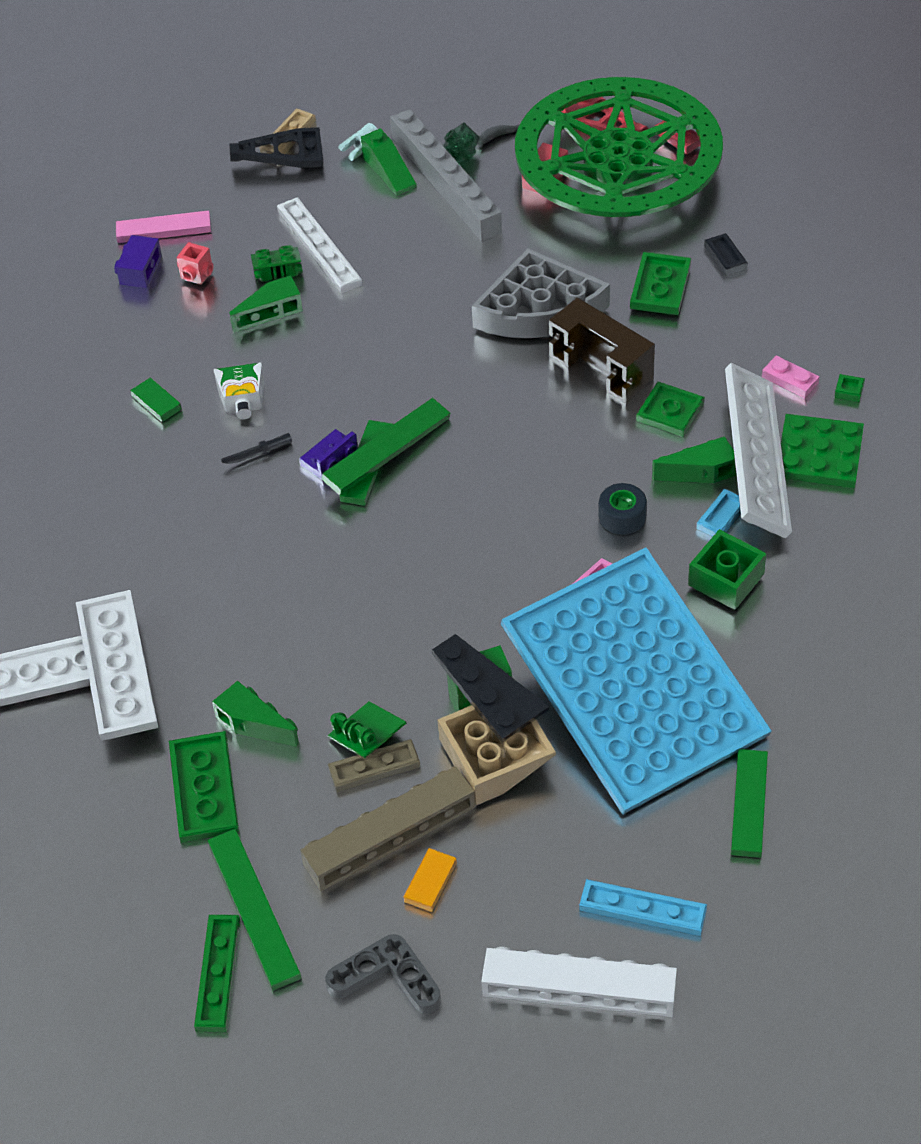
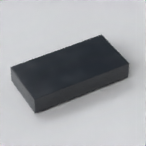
M727 233L704 240V247L725 276L747 269L748 262Z

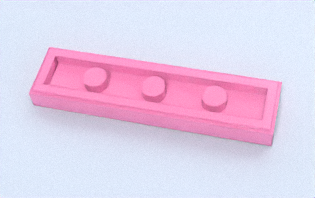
M209 210L116 221L117 243L128 242L131 235L167 238L211 232Z

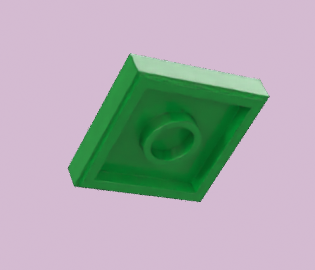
M658 381L638 411L636 421L684 437L704 405L705 397Z

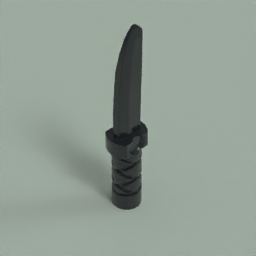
M286 433L267 442L263 440L258 442L259 445L222 458L221 462L232 464L261 454L267 455L269 451L291 443L292 438L289 433Z

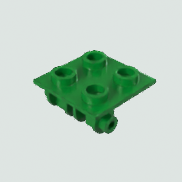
M285 245L279 247V250L269 251V249H260L255 254H251L253 269H258L254 271L255 280H260V282L272 280L270 267H273L275 280L277 279L275 266H280L282 278H284L282 265H285L286 277L290 275L291 277L299 276L298 273H303L302 264L299 263L301 262L298 247Z
M368 701L348 719L342 712L332 714L330 722L333 731L327 736L359 756L366 758L407 723L403 719Z

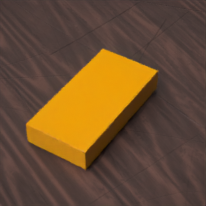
M428 848L403 896L404 902L432 912L457 864L456 857Z

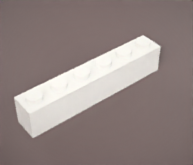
M507 947L487 948L481 981L483 997L673 1017L677 968L660 963L654 965L638 964L631 960L617 962L608 961L601 957L580 958L566 953L551 955L543 954L537 950L523 952L514 951Z

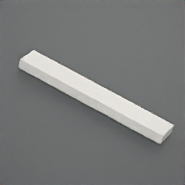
M298 197L277 205L279 214L341 294L362 286L361 277Z

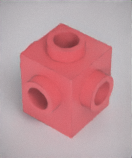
M188 242L176 257L181 279L202 285L213 272L214 265L211 260L210 250L207 247Z

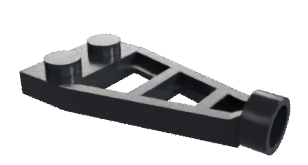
M319 127L296 128L238 141V143H229L230 162L246 160L298 168L323 167ZM294 141L298 144L299 153L296 155L283 154L278 150V146L282 143ZM269 144L273 146L272 154L255 151L256 147Z

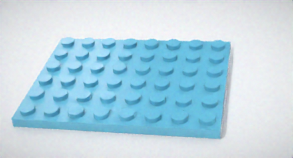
M646 547L501 620V626L622 815L738 753L739 749H745L764 739L771 733V729Z

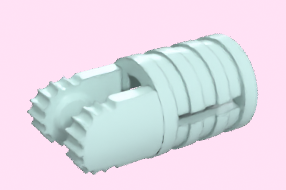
M367 123L338 147L344 152L353 145L355 149L349 155V159L353 161L362 154L361 136L378 129L372 123Z

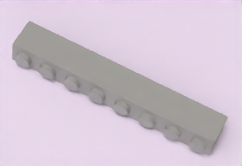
M410 109L390 116L392 139L478 239L483 242L502 234L501 211Z

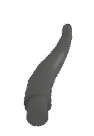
M519 125L491 127L483 131L476 138V143L482 146L497 136L517 132Z

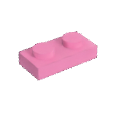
M777 355L762 370V378L803 398H806L819 384L820 376Z

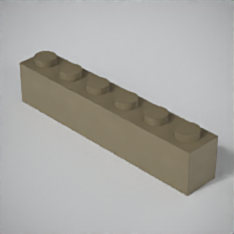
M456 766L447 771H441L429 781L413 786L403 795L391 798L375 810L361 814L349 824L335 828L323 838L309 842L304 848L300 849L303 866L321 892L476 807L475 792Z

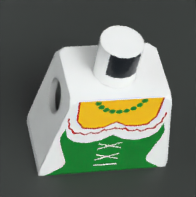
M261 362L214 369L217 390L226 413H236L239 419H248L252 414L251 411L262 408L265 381Z

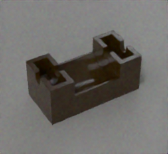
M578 297L549 320V335L555 336L549 342V356L568 368L578 359H582L608 375L606 377V392L622 402L627 403L654 380L655 344Z

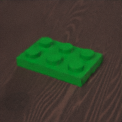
M643 252L630 299V309L679 315L691 267V258Z

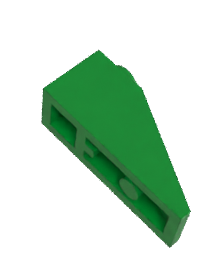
M381 128L361 136L363 159L396 196L417 187L393 141Z
M291 275L266 283L229 312L233 333L303 312L301 294Z

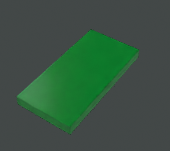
M226 731L169 740L180 842L212 838L233 829L240 833Z

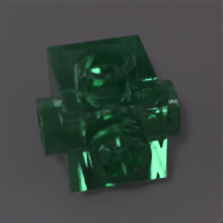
M463 122L445 135L443 147L460 164L465 159L469 161L475 155V148L480 136Z

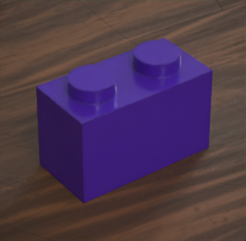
M131 235L128 243L123 246L120 259L115 262L114 271L118 276L120 285L140 288L148 287L162 257L158 238Z

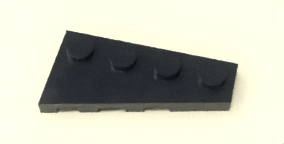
M454 634L432 649V655L501 743L549 711L550 706L457 634Z

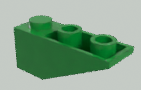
M725 436L709 440L706 443L691 448H685L682 451L667 456H661L652 461V479L654 481L716 483L737 476L734 450Z
M236 681L212 701L216 718L235 734L294 747L299 745L296 724L291 719H285L278 714V711L271 703L263 702L251 687L248 686L246 688L239 681Z

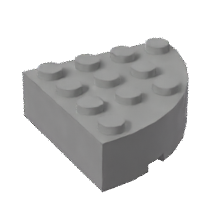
M527 248L472 305L473 328L486 333L513 338L549 337V320L577 297L599 311L604 312L610 306V284Z

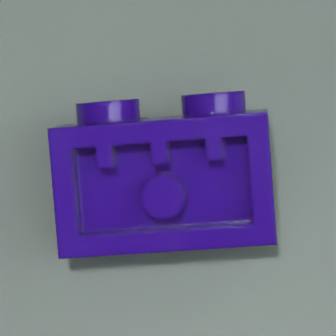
M334 429L299 458L300 465L322 480V474L358 449L356 433L351 431L349 434L344 435Z

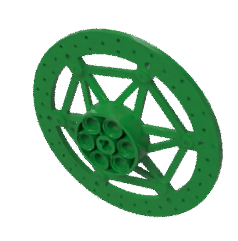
M606 77L586 80L551 93L534 105L525 115L515 137V157L518 168L524 179L534 190L549 201L564 208L603 217L642 216L667 210L687 201L699 193L712 180L719 169L723 154L721 128L716 118L704 104L674 86L634 77ZM615 96L612 99L564 114L561 112L585 100ZM631 97H641L663 103L678 111L682 116H673ZM614 107L605 130L599 131L576 120L577 118ZM630 107L666 122L638 132L634 127ZM621 110H623L627 128H615ZM549 124L555 127L551 159L541 161L537 150L538 139L544 127ZM575 129L591 137L587 141H584L583 138L575 131ZM691 129L696 130L700 140V153L693 166L684 164L685 132ZM562 130H566L583 151L559 157ZM665 132V133H664L656 142H654V143H651V141L648 139V138H651V137H653V136H656V135H658V134H661V133ZM675 133H678L676 161L654 154ZM584 160V164L574 163ZM574 170H582L584 171L585 175L578 173ZM553 175H564L603 192L605 196L593 195L571 188ZM673 177L679 179L673 184L651 193L623 197L625 193Z

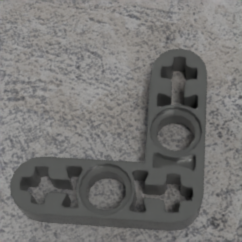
M397 934L385 936L328 970L325 976L328 993L336 998H344L390 972L418 1012L423 1014L433 1013L441 1004L439 987L406 940ZM389 947L399 948V955L402 959L400 962H398L393 952L388 951ZM365 960H371L376 964L375 968L369 972L361 971L358 966ZM406 968H415L419 972L418 976L412 980L404 979L401 974ZM350 969H353L356 979H354L353 974L350 975ZM335 979L345 980V985L341 986L339 983H335ZM422 985L427 996L432 995V1000L429 1002L426 999L421 1000V992L418 987Z

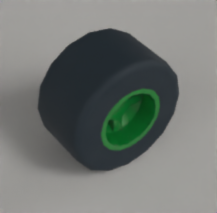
M627 483L613 484L605 488L600 494L598 502V516L601 525L606 530L621 535L631 534L639 530L645 524L647 516L645 493L639 487Z

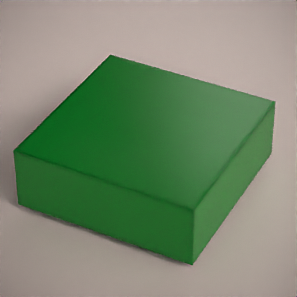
M839 374L834 398L860 403L865 378Z

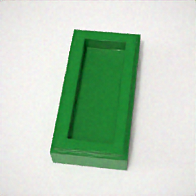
M151 377L130 390L132 397L161 422L182 410L181 403Z

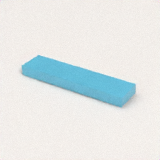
M586 879L579 911L701 936L707 904Z

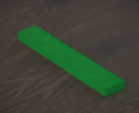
M432 397L322 474V480L339 495L343 494L447 421L451 413Z
M236 829L208 839L209 847L272 991L302 979L301 973Z

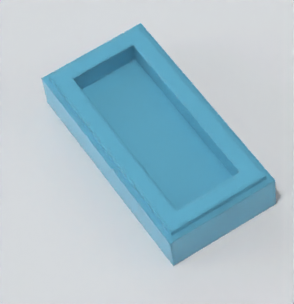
M724 489L697 522L696 529L712 537L719 529L727 532L741 514L739 495Z

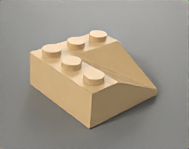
M473 706L437 719L439 740L453 765L458 768L473 788L476 805L504 794L556 755L554 748L537 720H534L501 743Z

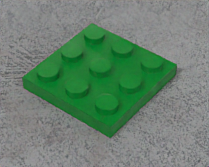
M785 414L781 438L785 479L855 488L864 423Z

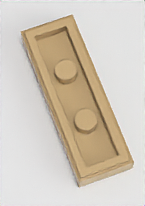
M296 108L274 133L296 128H310L316 122V117L314 114ZM291 141L280 144L278 146L279 152L286 154L296 142ZM270 144L260 146V153L272 154L273 146Z

